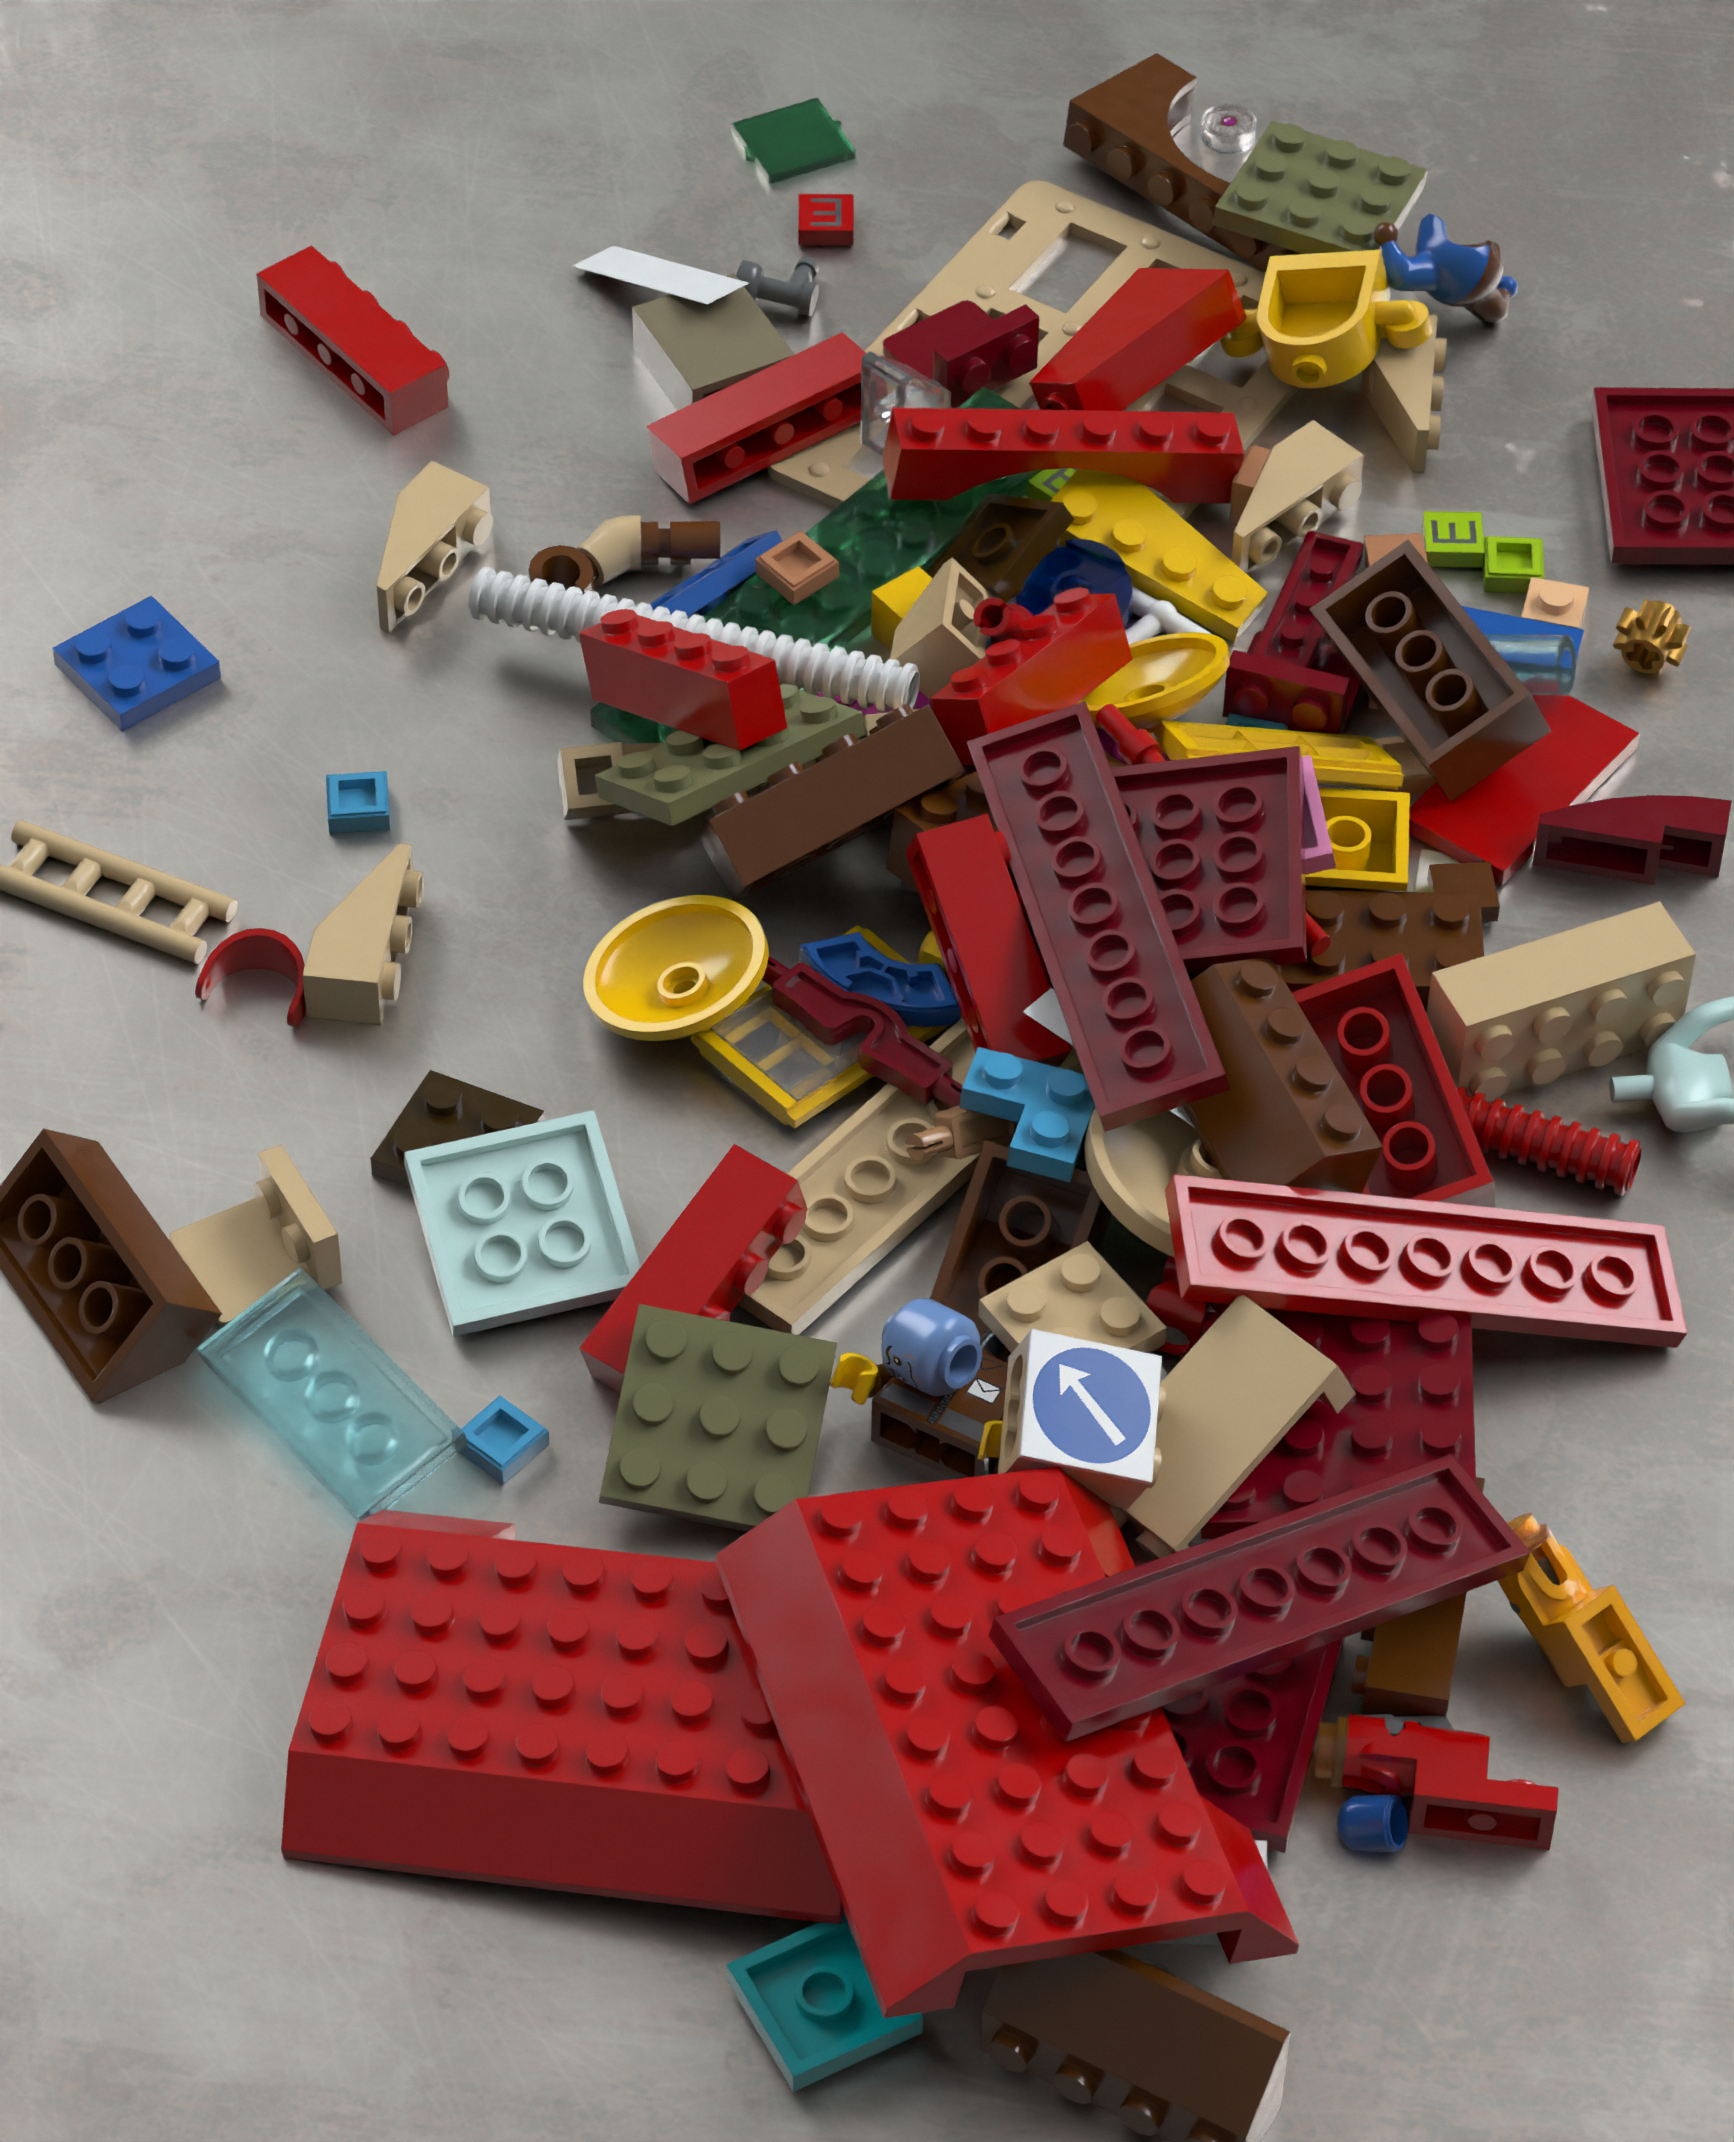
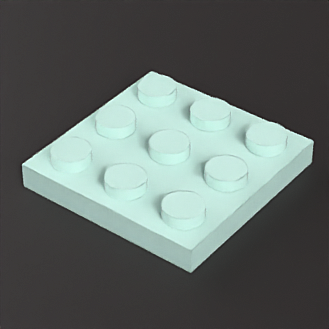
M594 1110L404 1152L405 1169L453 1337L616 1300L641 1267Z

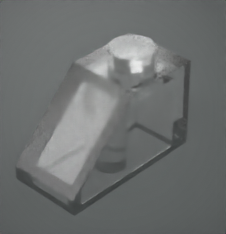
M872 351L862 356L861 443L881 456L883 455L893 407L950 408L951 392L942 387L937 381L927 378L906 364Z

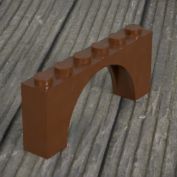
M1156 53L1069 100L1063 146L1265 273L1270 256L1302 254L1212 225L1215 206L1231 183L1208 173L1194 164L1183 154L1172 138L1177 131L1190 123L1197 77Z

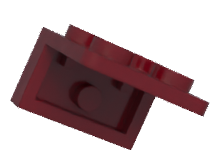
M965 300L883 340L882 353L940 408H958L1037 368L1040 316L1025 304L993 320L976 303Z
M1262 631L1254 635L1247 653L1233 650L1230 657V665L1226 670L1222 717L1228 718L1229 713L1282 723L1288 726L1287 730L1343 735L1362 685L1333 647L1324 646L1315 669L1252 654Z

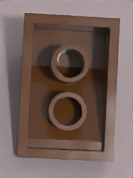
M985 1140L930 1299L971 1319L975 1323L979 1335H981L983 1331L990 1330V1328L979 1317V1299L1087 1241L1099 1252L1112 1213L1099 1197L1088 1172L1075 1168L1071 1181L1066 1182L1006 1166L1009 1148Z

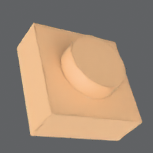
M1531 577L1521 618L1581 629L1590 587Z

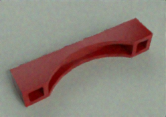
M893 407L882 462L890 500H949L973 487L1005 476L1035 470L1073 468L1103 471L1131 478L1157 490L1173 503L1230 504L1232 481L1235 475L1240 472L1245 453L1234 413Z

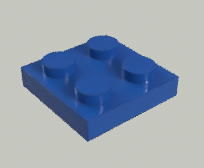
M152 595L52 648L55 665L121 731L134 726L221 679L219 660Z

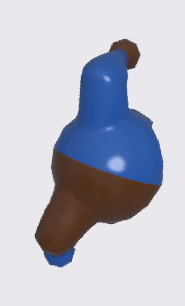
M1429 213L1420 221L1415 255L1408 257L1396 243L1398 230L1394 224L1382 222L1376 226L1373 233L1374 240L1381 246L1389 286L1392 289L1409 292L1425 291L1441 304L1464 307L1476 318L1487 323L1499 324L1507 317L1510 299L1518 293L1517 281L1511 276H1502L1504 268L1501 263L1500 247L1498 244L1490 240L1479 244H1454L1447 239L1446 223L1440 217Z

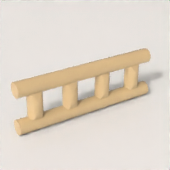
M19 820L15 824L11 834L12 842L24 847L8 867L0 864L1 891L195 964H199L204 958L207 942L194 937V935L208 916L230 922L238 908L237 899L24 820ZM48 856L77 866L62 887L33 877L34 873ZM101 876L131 886L115 907L86 896ZM155 895L185 906L170 927L140 917Z

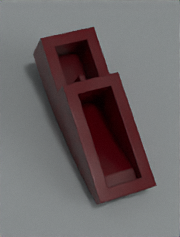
M1646 795L1598 800L1540 814L1532 865L1655 885L1657 868L1719 878L1732 800L1697 796Z

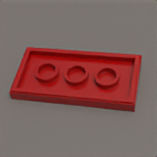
M1540 679L1528 691L1531 693L1551 729L1550 733L1450 802L1435 782L1409 808V834L1460 863L1490 861L1494 881L1501 886L1534 854L1540 814L1584 803L1638 747L1639 732Z

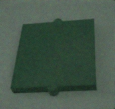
M818 97L731 123L732 133L745 150V160L753 161L769 185L856 158L855 148L842 132V122L832 118Z

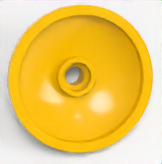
M1197 632L1169 634L1134 642L1129 645L1133 660L1078 703L1086 701L1095 728L1103 729L1095 720L1097 712L1107 704H1114L1137 730L1145 729L1148 733H1154L1155 724L1159 723V720L1174 721L1175 718L1182 716L1197 706L1219 684L1230 665L1231 656L1227 643L1216 635Z
M689 895L667 899L633 913L603 937L587 962L583 977L584 994L595 1018L608 1030L618 1035L647 1041H668L689 1037L721 1023L735 1013L752 995L761 982L767 967L769 957L767 939L756 916L749 909L733 900L711 895Z

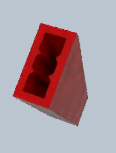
M1138 268L1030 380L1029 383L1039 409L1122 411L1242 324L1247 318L1230 270Z

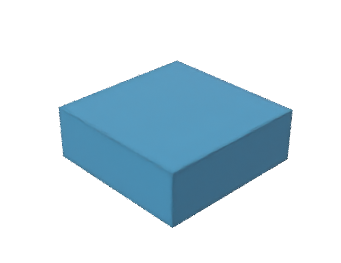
M387 771L326 775L329 834L390 830Z
M500 1395L453 1435L454 1449L502 1485L508 1482L549 1446V1431Z

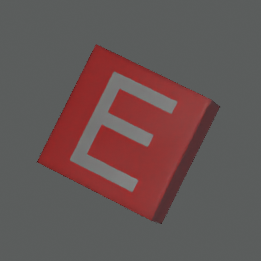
M799 194L798 245L854 246V194Z

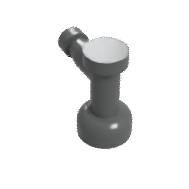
M807 256L802 257L787 282L765 277L762 267L755 262L746 260L741 262L736 276L739 280L749 283L744 287L756 303L759 299L797 307L799 314L812 316L815 310L819 293V284L812 282L819 271V265L815 259Z

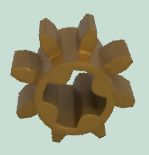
M1644 599L1639 612L1625 607L1615 627L1619 632L1613 647L1621 650L1623 660L1632 669L1642 673L1659 674L1665 661L1673 666L1678 667L1688 647L1685 641L1691 627L1690 625L1682 624L1680 613L1672 605L1663 601Z

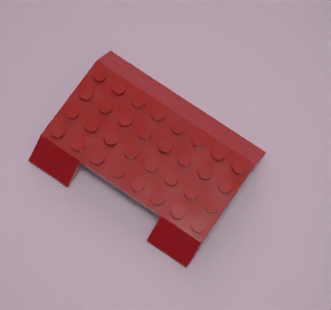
M1060 1467L797 1498L717 1553L715 1561L884 2018L954 2008L966 1971L1212 1933L1217 1934L1229 1964L1297 1954L1300 1944L1250 1829L1198 1794L1162 1707L1160 1706L1065 1742L989 1638L994 1617L1135 1567L1109 1504Z
M383 1509L357 1523L288 1749L281 1851L284 1858L841 1925L844 1912L843 1906L715 1562L514 1540L516 1534L515 1524Z

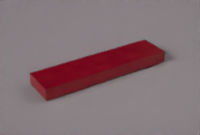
M1308 531L1252 654L1315 669L1327 638L1311 613L1310 608L1355 577L1362 562L1364 544L1332 535Z

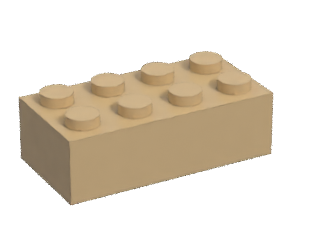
M1657 902L1432 972L1427 1017L1456 1088L1458 1086L1467 1088V1095L1473 1097L1477 1092L1485 1093L1486 1101L1491 1102L1501 1095L1535 1084H1547L1560 1076L1591 1066H1604L1617 1058L1650 1048L1660 1036L1685 1015L1696 953L1662 903Z

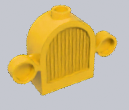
M1381 250L1270 256L1258 308L1244 309L1247 318L1242 324L1221 338L1220 344L1226 355L1235 358L1253 355L1264 346L1269 367L1278 379L1296 387L1321 388L1344 382L1363 371L1375 358L1382 338H1387L1389 343L1397 348L1417 347L1430 338L1432 324L1428 309L1423 303L1408 300L1389 301L1391 291Z

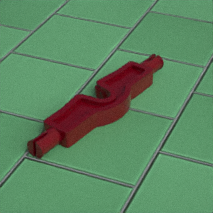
M771 956L768 957L762 981L773 988L774 1005L798 1020L824 1044L836 1045L856 1033H868L869 1035L857 1048V1060L863 1070L897 1087L923 1105L928 1104L934 1098H937L950 1108L960 1104L963 1085L953 1079L952 1062L910 1035L902 1018L890 1006L865 994L846 992L804 963H798L789 969Z

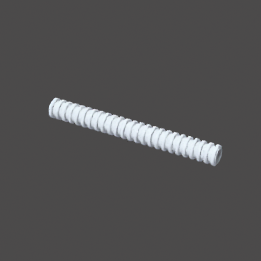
M483 567L474 577L469 592L468 604L474 619L483 620L488 616L491 623L501 624L505 620L509 627L518 628L522 624L524 629L530 632H535L540 628L543 635L553 636L557 632L559 638L570 640L575 636L578 643H580L579 632L601 623L600 618L606 613L620 609L634 610L637 615L655 621H667L672 623L674 627L692 633L707 634L710 636V639L732 646H744L750 652L774 659L780 685H795L799 690L804 688L805 692L816 696L819 692H822L823 697L834 700L837 696H840L841 702L851 705L855 700H858L859 706L866 709L876 704L877 710L883 713L888 712L891 708L896 709L905 704H909L911 709H913L919 692L920 673L917 665L913 663H906L904 667H900L899 661L895 659H888L886 663H883L881 656L870 655L868 659H865L863 652L852 651L850 655H847L845 648L834 647L832 651H829L827 644L819 642L814 647H811V643L807 639L800 638L794 643L792 636L782 634L776 639L774 632L766 630L758 635L757 629L754 627L746 626L741 631L738 624L728 622L723 627L721 620L714 618L705 623V619L701 615L693 614L688 619L686 612L678 610L670 615L666 607L658 606L653 611L650 604L640 602L635 607L633 600L623 598L618 603L615 596L607 594L600 599L598 592L588 590L583 595V592L578 587L571 586L565 590L564 585L560 583H552L548 587L546 580L535 579L531 583L529 577L525 575H517L513 578L511 572L500 571L496 575L493 568Z

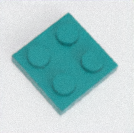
M843 1912L841 1925L818 1922L726 1964V1980L793 2092L923 2033V2016L921 2013L890 2018L883 2017L845 1912Z

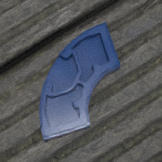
M860 932L800 945V963L806 964L846 992L865 994L884 1002L897 1012L906 1026H945L955 1024L960 1020L961 1010L941 965L938 963L914 965L892 960L873 949Z

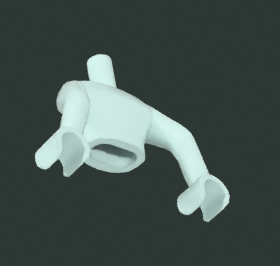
M1734 996L1699 1005L1683 1015L1651 1045L1647 1058V1075L1610 1078L1609 1091L1611 1101L1653 1100L1666 1127L1675 1132L1690 1133L1716 1125L1734 1124L1732 1082L1723 1054H1704L1688 1049L1708 1030L1721 1023L1734 1020Z

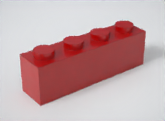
M311 245L256 273L260 316L391 435L394 436L449 407L447 381L450 374L443 357L435 350L430 351L421 343L403 321L395 320L386 312L372 293L367 290L363 291L351 281L338 263L335 261L330 262Z
M843 332L647 425L655 472L684 500L692 504L885 410L879 365Z
M1086 588L1070 589L1058 594L1054 598L1052 606L1041 614L1021 622L1020 630L1010 638L988 647L985 651V657L973 666L954 673L950 677L951 682L933 695L930 701L934 714L961 764L974 765L967 741L1075 705L1133 660L1115 594H1089V590Z
M620 609L606 613L600 618L601 623L579 632L593 700L739 751L788 728L774 659L750 652L744 646H732L710 639V636L707 634L692 633L674 627L672 623L667 621H655L637 615L634 610Z
M988 813L917 833L905 854L975 1053L977 1048L981 1047L1042 1064L1060 1067L1072 1051L1071 1044L1023 1012L1047 992L1051 984L1040 949L1035 948L1028 926H1031L1019 889L1015 890L1007 869L1010 867L1009 860H1011V854L1004 834L1000 830L994 832Z
M734 1144L579 1347L591 1377L621 1394L639 1304L729 1321L730 1313L745 1294L751 1295L759 1288L767 1274L769 1261L783 1243H791L803 1228L808 1208L798 1180Z

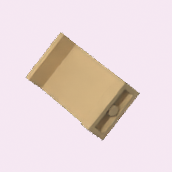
M1245 1295L1238 1296L1160 1383V1385L1165 1386L1166 1401L1161 1420L1157 1424L1155 1447L1161 1450L1159 1475L1155 1485L1152 1488H1147L1128 1509L1109 1505L1119 1530L1127 1522L1140 1532L1141 1535L1137 1538L1136 1542L1154 1560L1190 1548L1188 1543L1317 1398L1336 1413H1339L1356 1394L1338 1365Z

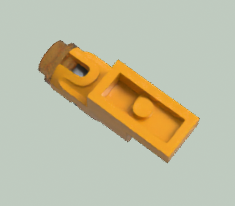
M1531 1512L1509 1521L1507 1524L1531 1553L1523 1571L1497 1581L1509 1600L1511 1608L1522 1620L1531 1636L1537 1641L1563 1686L1573 1687L1587 1684L1622 1743L1637 1741L1686 1703L1616 1587L1610 1585L1593 1589L1569 1550L1556 1541L1547 1524L1539 1525Z

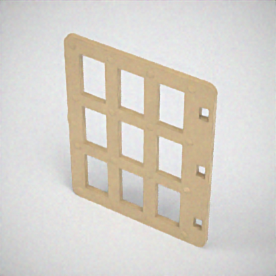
M1041 180L1024 183L865 350L879 365L885 410L768 466V474L778 483L939 554L965 522L938 509L945 500H890L887 486L850 470L888 429L893 407L940 408L883 355V340L913 325L916 320L922 321L965 300L976 303L992 319H996L1026 304L1040 316L1039 339L1041 341L1038 344L1037 368L998 387L986 401L976 398L958 408L1028 410L1036 401L1029 383L1030 380L1138 268L1229 269L1242 305L1250 309L1258 308L1266 273L1052 183ZM1008 223L1019 229L1010 240L997 235ZM1069 233L1120 253L1116 260L1067 313L1015 292ZM1192 359L1122 411H1149L1166 393L1208 412L1234 413L1245 451L1300 387L1289 385L1278 379L1272 373L1268 360L1240 388L1189 366L1194 361ZM1146 486L1184 520L1199 504L1173 503L1157 490ZM1044 557L1026 579L1025 586L1021 592L1053 605L1054 598L1058 594L1070 589L1086 588L1089 590V594H1113L1115 587L1126 581L1092 562H1089L1082 572H1078Z

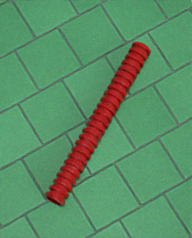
M1462 1086L1456 1088L1483 1154H1489L1491 1150L1499 1151V1158L1503 1160H1508L1512 1155L1518 1157V1164L1522 1166H1527L1531 1161L1537 1163L1538 1171L1546 1172L1550 1167L1556 1169V1175L1561 1178L1567 1177L1568 1173L1576 1175V1182L1580 1184L1586 1183L1588 1179L1595 1181V1188L1604 1190L1609 1185L1614 1187V1193L1619 1196H1623L1626 1191L1630 1190L1641 1159L1642 1148H1640V1141L1631 1139L1626 1144L1621 1142L1619 1134L1612 1133L1609 1138L1601 1136L1602 1133L1599 1128L1593 1127L1590 1132L1583 1131L1582 1123L1574 1121L1570 1126L1563 1124V1118L1555 1115L1551 1120L1544 1119L1543 1111L1536 1109L1532 1114L1525 1113L1524 1105L1515 1104L1513 1108L1505 1107L1504 1099L1496 1098L1492 1103L1486 1101L1485 1093L1477 1092L1473 1097L1467 1095V1088Z

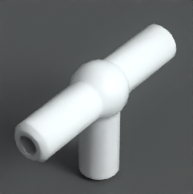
M1127 582L1118 584L1113 591L1120 606L1141 618L1125 631L1129 645L1140 640L1156 637L1160 633L1168 635L1191 632L1210 634L1207 630L1177 613L1176 607L1170 602L1164 600L1157 601Z

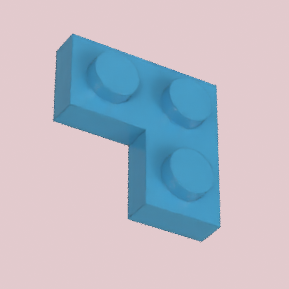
M978 1047L962 1087L959 1107L1018 1122L1009 1147L1006 1166L1070 1182L1085 1142L1086 1130L1095 1104L1084 1074L1019 1058L1008 1053H1000Z

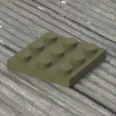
M1271 121L1215 206L1212 225L1302 254L1381 250V246L1374 240L1373 233L1376 226L1382 222H1389L1394 224L1397 230L1400 229L1425 188L1428 169L1409 164L1406 160L1399 157H1387L1358 148L1348 141L1332 140L1307 132L1297 125Z
M639 1304L599 1503L748 1532L794 1499L808 1497L837 1343Z

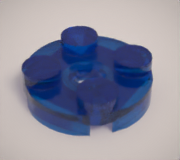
M1087 539L1065 541L1066 547L1056 548L1049 555L1045 556L1026 579L1022 591L1015 596L1017 605L1025 607L1035 616L1052 606L1054 598L1058 594L1077 587L1088 589L1089 594H1115L1124 628L1132 616L1135 603L1131 577L1125 569L1123 560L1108 546Z

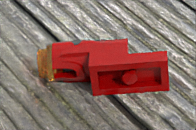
M1349 1714V1718L1338 1716L1337 1723L1320 1721L1314 1778L1330 1779L1331 1787L1355 1789L1373 1795H1397L1399 1797L1411 1798L1408 1834L1550 1850L1557 1814L1559 1787L1537 1785L1524 1779L1508 1781L1487 1779L1490 1736L1454 1730L1449 1720L1441 1715L1394 1717L1392 1714Z

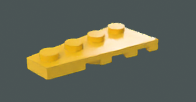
M1077 469L1050 500L1062 502L1075 519L1060 537L1059 544L1155 599L1170 602L1176 607L1178 612L1229 641L1235 643L1264 608L1268 592L1144 484L1131 478L1103 471Z

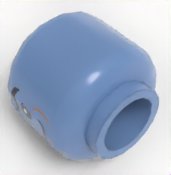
M914 1299L902 1306L896 1313L890 1316L882 1331V1362L887 1372L891 1376L930 1396H946L958 1388L964 1387L975 1377L980 1367L982 1348L980 1346L979 1331L975 1323L968 1317L932 1299Z

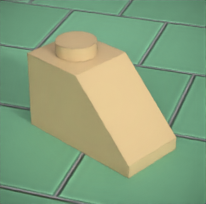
M953 558L942 565L897 626L894 633L890 659L898 660L900 667H904L906 663L917 665L920 673L919 691L929 700L951 682L950 677L954 673L973 666L985 657L987 636L979 632L982 628L975 627L973 615L978 604L986 598H992L993 595Z

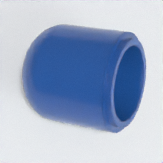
M1356 1795L1350 1797L1343 1803L1338 1813L1337 1829L1339 1836L1345 1846L1354 1851L1398 1852L1405 1845L1408 1837L1409 1818L1407 1808L1397 1795Z

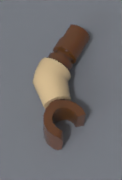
M641 515L619 516L608 519L599 525L577 548L559 545L548 547L538 552L531 559L528 569L529 579L531 583L535 579L546 580L548 587L552 583H560L564 585L565 590L571 586L578 587L584 595L588 590L594 591V586H601L626 572L641 571V565H659V558H670V565H691V559H720V521H670V528H658V522H641Z

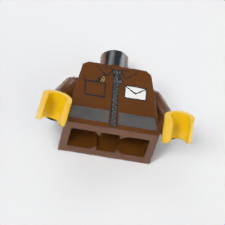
M985 1330L980 1335L982 1360L975 1377L964 1387L958 1388L946 1396H930L891 1376L883 1363L876 1365L871 1359L863 1355L848 1352L840 1356L829 1386L834 1389L843 1387L852 1390L851 1399L858 1405L865 1404L867 1398H873L871 1441L954 1479L992 1475L1000 1458L1008 1359L1011 1352L991 1330Z

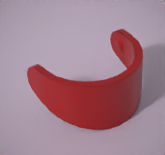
M254 928L240 931L222 941L210 953L198 977L195 996L196 998L206 1000L220 981L239 971L249 969L275 971L286 976L297 987L288 1010L287 1024L292 1027H298L306 1013L302 976L305 967L303 956L293 941L275 930Z

